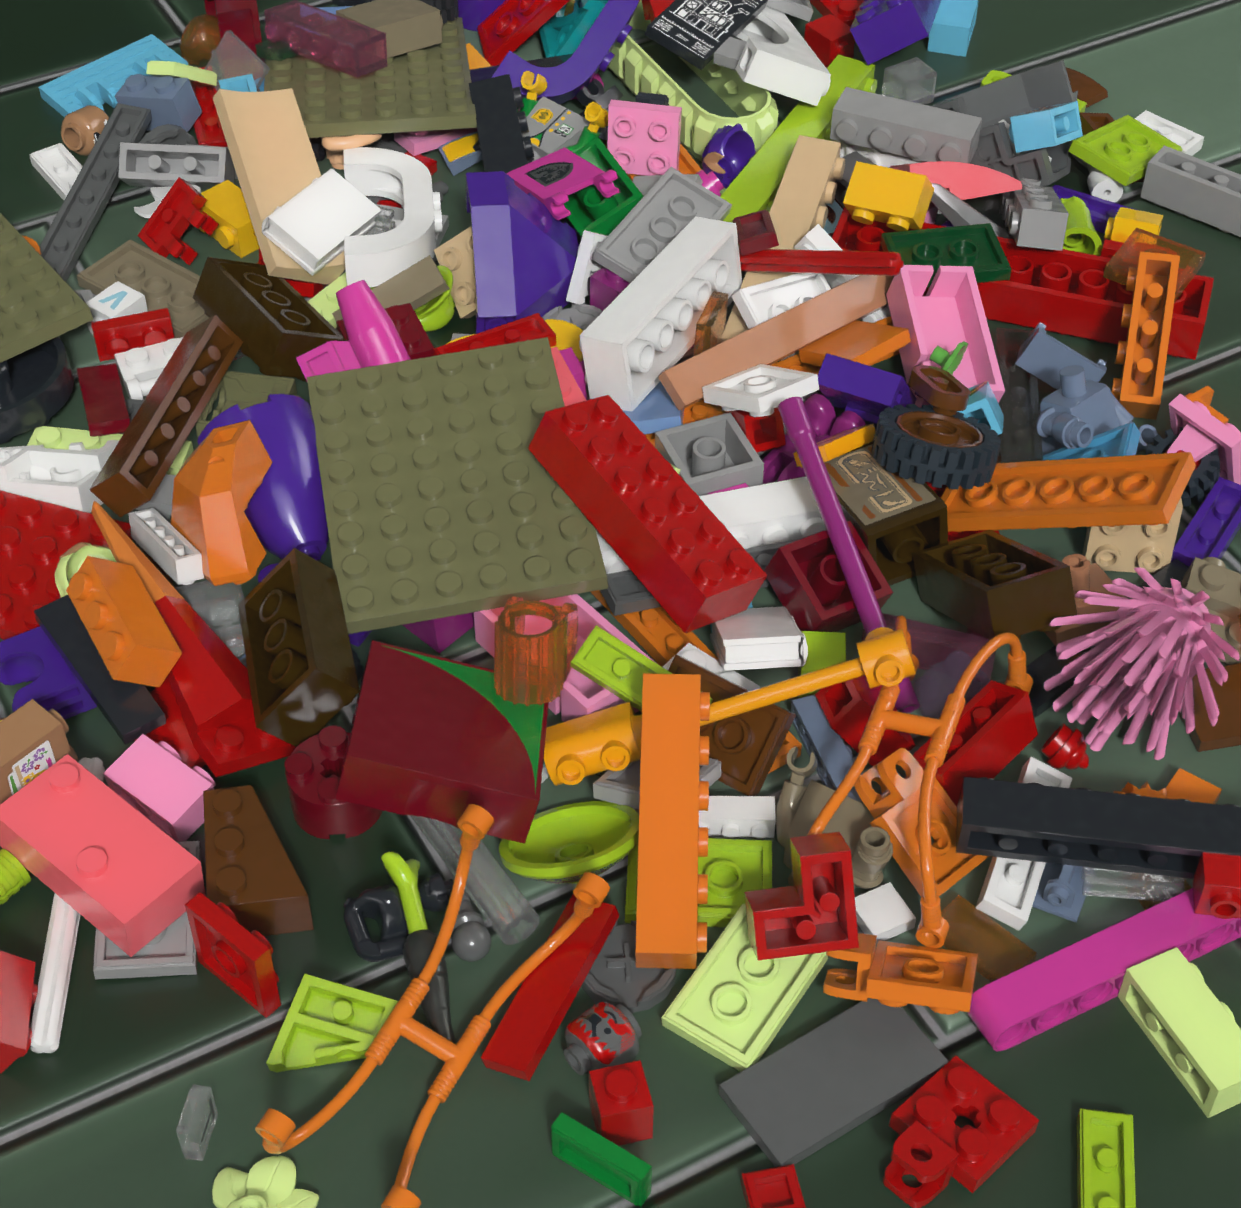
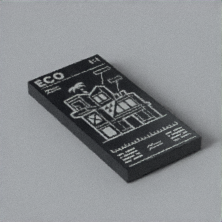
M675 0L647 26L645 35L702 70L714 58V52L729 37L735 38L765 9L768 0Z

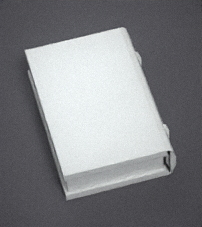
M330 169L319 178H315L309 186L281 207L278 206L272 214L266 217L262 223V233L313 276L344 251V236L364 235L376 224L374 220L381 213V209L334 169Z
M784 606L747 608L743 612L712 623L710 641L724 671L800 667L806 664L808 645L805 635L800 631L794 617L790 615Z

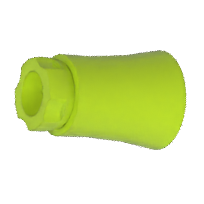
M1076 196L1068 199L1061 198L1062 204L1069 213L1063 249L1101 256L1102 241L1093 226L1091 214L1085 202Z

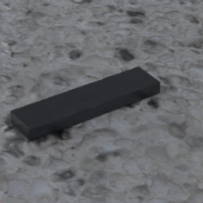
M65 595L34 611L36 621L125 745L139 738L142 734L145 735L166 724L165 713L144 685L112 679L69 595Z

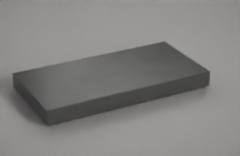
M868 998L867 1002H859L719 1085V1095L774 1167L795 1165L919 1089L949 1061L902 1007L886 1006L881 1004L878 999Z

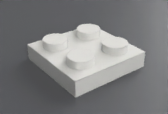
M759 364L706 385L702 389L704 403L721 406L724 411L743 410L749 412L750 416L764 417L773 414L774 408L778 407L785 399L801 397L803 400V396L819 390L817 374Z

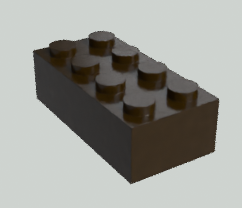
M207 257L193 299L204 309V313L208 317L216 315L243 341L240 347L241 352L250 357L260 367L259 370L262 374L276 377H296L307 382L296 358L329 341H347L284 278L269 276L265 265Z
M992 530L983 531L912 553L921 601L989 640L1005 632L1015 634L1020 640L1021 635L1035 630L1040 632L1053 631L1061 627L1050 626V622L1054 618L1077 615L1070 566Z
M294 548L238 604L256 727L297 747L303 741L320 733L326 723L344 706L349 705L360 690L335 570Z

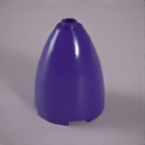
M270 394L267 399L268 402L256 404L242 410L236 404L223 411L203 429L197 440L198 445L214 428L250 420L273 462L265 474L262 484L256 489L248 503V507L244 510L261 544L267 551L282 560L296 548L319 561L326 551L329 534L311 405L304 399L294 395Z

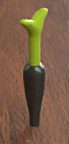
M386 852L381 856V860L399 890L409 933L402 951L410 980H412L413 978H418L424 968L437 935L428 930L418 889L420 862L415 859L404 861L398 853ZM444 954L434 976L428 984L430 990L424 997L421 1007L430 1028L455 1043L451 1026L449 982Z

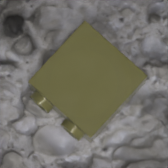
M226 371L195 423L197 437H199L203 429L210 422L206 421L212 411V405L218 397V392L219 401L216 409L213 410L211 420L236 404L242 410L256 404L268 402L267 399L270 394H288L302 398V396L297 395L295 379Z

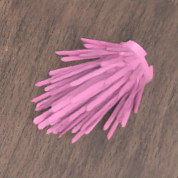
M1137 567L1134 570L1150 587L1143 586V588H1140L1121 578L1112 580L1113 584L1102 585L1110 592L1129 598L1085 590L1078 591L1075 594L1076 598L1084 599L1083 602L1091 605L1120 607L1117 611L1057 617L1050 622V626L1111 623L1094 632L1058 643L1056 646L1058 660L1067 659L1082 650L1094 648L1066 665L1060 673L1044 682V689L1050 691L1076 676L1074 685L1053 702V709L1055 712H1058L1074 699L1072 702L1073 708L1067 713V719L1070 723H1074L1077 720L1080 724L1084 725L1092 716L1097 718L1098 721L1085 738L1086 743L1090 745V749L1097 752L1102 749L1125 715H1127V720L1131 716H1133V719L1124 736L1122 745L1135 743L1148 714L1150 713L1152 716L1154 712L1146 752H1150L1155 748L1154 759L1160 760L1165 755L1170 724L1171 726L1177 719L1178 712L1181 713V709L1182 718L1185 719L1186 733H1191L1195 728L1192 678L1197 674L1208 717L1212 727H1214L1218 721L1219 709L1204 663H1207L1215 681L1222 687L1223 682H1226L1228 679V672L1219 660L1225 661L1223 651L1239 661L1240 657L1239 652L1211 630L1210 623L1224 626V623L1219 616L1209 613L1204 602L1210 599V597L1201 590L1197 594H1193L1182 588L1181 582L1170 578L1172 588L1162 587L1146 569Z

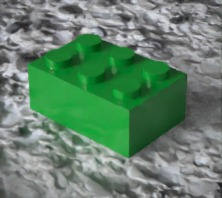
M597 137L574 153L605 172L608 170L617 172L618 178L612 182L616 188H619L620 193L605 198L597 187L592 184L568 195L569 201L564 203V205L571 212V215L565 217V219L576 230V235L580 240L584 230L609 236L644 197L603 142Z

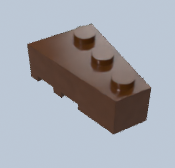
M252 785L203 791L207 898L215 904L222 902L227 905L237 917L239 924L249 932L256 930L263 936L314 930L308 894Z

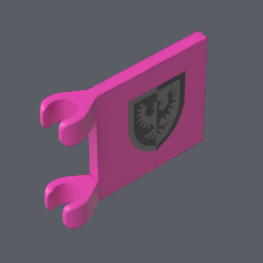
M565 147L506 173L514 179L515 185L526 194L531 193L541 201L556 220H561L571 215V212L564 205V203L569 201L568 195L592 184L597 187L605 198L620 193L619 188H616L612 182L618 178L617 172L614 170L605 172Z

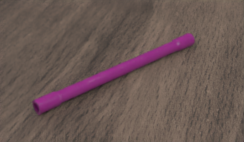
M801 397L785 399L778 405V410L789 439L794 443L866 635H868L869 632L876 628L887 627V624L814 438V429ZM903 678L899 683L900 694L895 706L898 712L911 713L917 710L920 704L910 678Z

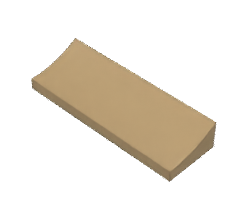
M219 88L213 97V101L268 275L326 285L331 284L346 269L344 251L312 276L262 233V223L266 217L272 214L278 206L281 207L309 186L315 178L321 176L293 89L241 92Z

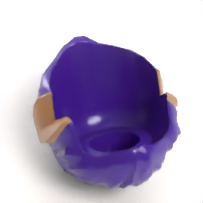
M739 123L735 126L728 125L718 128L702 154L703 171L706 174L713 171L724 188L727 189L748 164L750 158L756 154L752 137L743 130L742 125Z

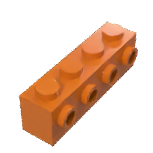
M1140 251L1137 267H1129L1126 291H1133L1132 303L1124 304L1121 318V327L1128 328L1126 341L1118 342L1115 364L1123 365L1121 378H1113L1111 393L1136 418L1156 420L1160 408L1180 255Z

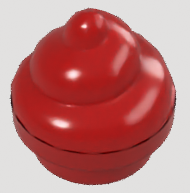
M1064 723L1053 732L1040 749L1048 757L1046 763L1055 769L1063 767L1070 770L1078 767L1086 769L1089 765V757L1086 754L1087 744L1083 739V733L1076 727L1070 729Z

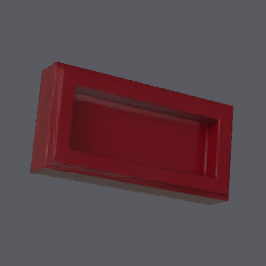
M761 210L736 217L732 220L737 226L738 244L742 256L779 246L768 210Z

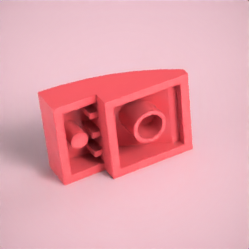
M937 161L890 166L892 169L926 175L931 183L940 184L961 200L1022 189L1021 181L991 168L970 163Z

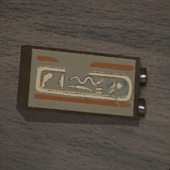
M872 441L824 462L846 521L852 522L889 586L916 576L912 553L948 542L947 506L926 483L924 485L916 483L915 478L912 477L904 479L899 477V472L891 473L886 470V466H880L876 462L877 459H874L872 456Z

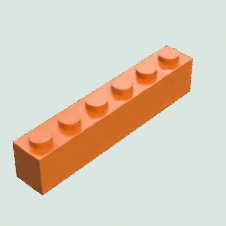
M643 673L636 968L696 969L697 953H707V922H697L698 904H707L708 874H698V857H708V827H699V811H708L709 781H699V765H709V736H700V721H709L710 692H700V674Z

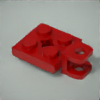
M955 1056L892 1113L888 1126L900 1134V1136L894 1143L891 1152L892 1161L885 1170L883 1184L912 1208H920L930 1203L948 1186L951 1176L971 1193H974L1035 1133L1040 1120L963 1060ZM957 1116H964L970 1119L977 1128L975 1129L968 1124L962 1128L955 1124ZM904 1175H913L921 1182V1186L916 1188L909 1187L903 1182L902 1177Z

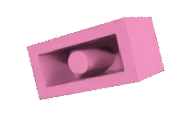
M144 734L103 773L110 789L176 842L186 841L204 823L203 791L214 790L213 787L216 785L213 778L201 767L194 766L191 769L181 762V757L169 744L164 741H160L157 744Z

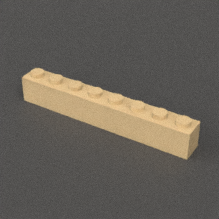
M802 135L798 136L769 212L779 246L769 249H795L794 246L816 225L819 224L824 229L828 214V207L826 205L833 204L837 189L835 180L842 179L845 169V159L840 158L841 142ZM746 272L740 289L797 273ZM735 303L722 334L721 343L749 330Z

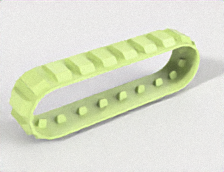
M640 0L629 25L633 29L646 31L651 20H645L642 0ZM630 36L627 37L623 45L617 42L611 50L615 57L608 68L635 96L638 95V92L668 95L669 106L682 107L680 142L701 162L704 149L718 128L741 124L743 130L752 137L756 153L777 129L778 109L776 101L771 97L769 90L743 82L737 71L714 64V58L702 70L686 60H682L739 116L737 118L721 117L701 108Z

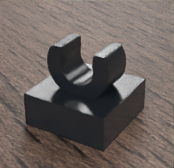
M594 79L576 94L578 101L582 105L587 106L591 102H596L605 110L609 108L611 99L619 100L623 96L615 85L604 92L603 85L597 79ZM585 109L579 115L585 117Z

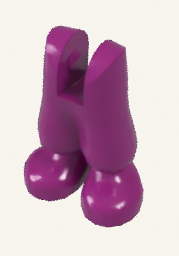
M812 394L803 402L814 429L816 443L842 431L866 425L858 414L849 410L842 412L836 418L833 405L823 395ZM787 431L785 433L786 445L773 448L762 460L764 463L763 484L773 483L777 479L778 481L806 477L804 469L800 466L797 467L793 455L797 451L794 443L789 439Z

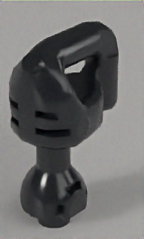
M439 873L426 877L418 886L423 909L431 912L446 911L454 883L453 880L443 881ZM379 885L373 889H366L353 898L349 897L343 906L345 908L343 918L357 955L369 962H380L403 955L404 942L409 933L400 895L395 885ZM364 917L377 921L381 933L380 941L373 942L371 940Z

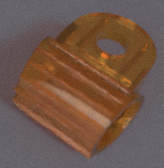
M509 597L504 610L498 616V621L495 622L494 688L496 689V695H500L504 701L513 702L514 705L521 703L526 706L530 704L542 705L543 703L553 702L557 697H560V691L563 690V683L567 680L572 667L570 665L576 651L578 637V608L576 604L564 603L561 607L549 605L541 601H524L522 597ZM525 615L545 617L552 621V627L540 634L524 635Z

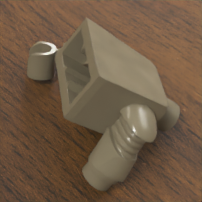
M797 746L791 748L787 754V764L792 773L790 780H784L775 811L777 841L785 848L783 863L790 869H792L790 838L807 836L817 816L835 792V790L814 780H811L808 786L803 784L805 777L815 772L817 759L812 751L810 762L806 767H795L794 760L798 753ZM846 796L822 834L840 832L851 849L854 886L870 889L878 886L883 881L884 875L882 870L893 855V846L889 834L884 829L871 826L870 822L874 820V817L865 804ZM793 871L788 877L790 886H794Z

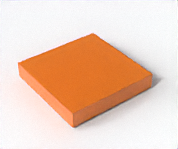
M855 320L800 349V359L804 364L821 367L825 355L828 353L869 366L911 342L909 329Z

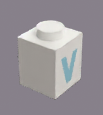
M119 281L86 302L94 319L87 323L92 335V322L148 312L145 295Z

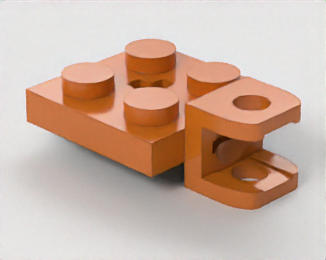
M899 748L861 774L854 786L860 799L874 817V820L870 822L871 826L882 828L889 834L893 846V858L922 897L923 887L918 841V805L924 770L908 750ZM896 764L904 769L906 779L897 773ZM935 777L931 801V836L935 842L932 843L931 847L936 894L941 896L989 856L956 853L957 807ZM872 780L880 785L882 794L874 791L871 784Z
M858 933L859 948L826 952V955L836 959L858 962L857 970L829 969L827 971L823 985V993L827 995L865 1002L868 1001V998L878 999L881 1004L890 1007H903L907 1004L928 1006L936 1013L947 1015L956 1014L959 1011L970 1012L977 970L978 954L880 940H878L876 947L877 935Z

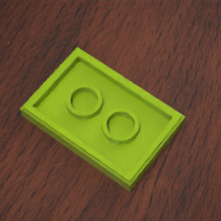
M1125 115L1073 140L1069 152L1126 187L1145 177L1148 162L1164 145L1180 152L1183 149L1133 117Z
M708 838V857H698V874H708L707 904H698L697 922H707V927H727L742 904H745L744 892L772 888V840ZM638 843L628 854L625 923H631V920L636 921Z

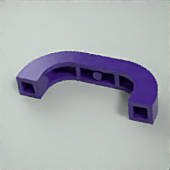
M608 0L574 54L566 62L555 67H538L509 50L491 78L509 74L513 88L520 87L523 98L527 97L528 90L522 86L521 77L525 71H530L534 73L532 85L535 84L538 74L544 76L547 81L546 90L542 94L537 95V100L544 96L557 104L569 101L576 97V94L592 81L599 69L603 72L607 70L615 57L611 50L617 42L623 45L633 29L629 23L639 0Z

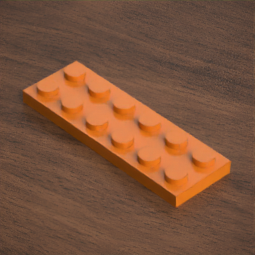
M1191 452L996 463L990 482L984 483V486H973V489H964L960 485L958 489H949L947 487L941 499L947 506L948 532L1168 524L1196 464Z

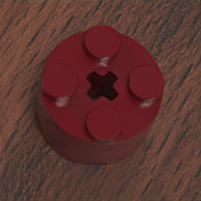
M334 725L323 728L318 735L312 736L299 744L284 764L294 819L301 829L320 839H330V835L345 834L346 838L358 836L370 829L382 814V810L335 799L351 733L346 732L340 726Z

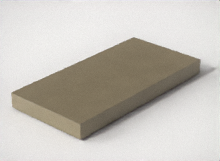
M131 239L76 275L78 285L86 290H91L95 295H98L119 281L145 295L148 311L168 308L174 338L184 337L188 331L210 318L204 313V309L193 299L200 276Z

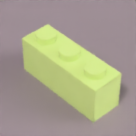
M1176 947L1127 968L1118 998L1206 1117L1210 1118L1240 1104L1241 1028L1235 1022L1230 1008L1225 1003L1219 1001L1205 984L1203 975L1198 967L1188 962Z

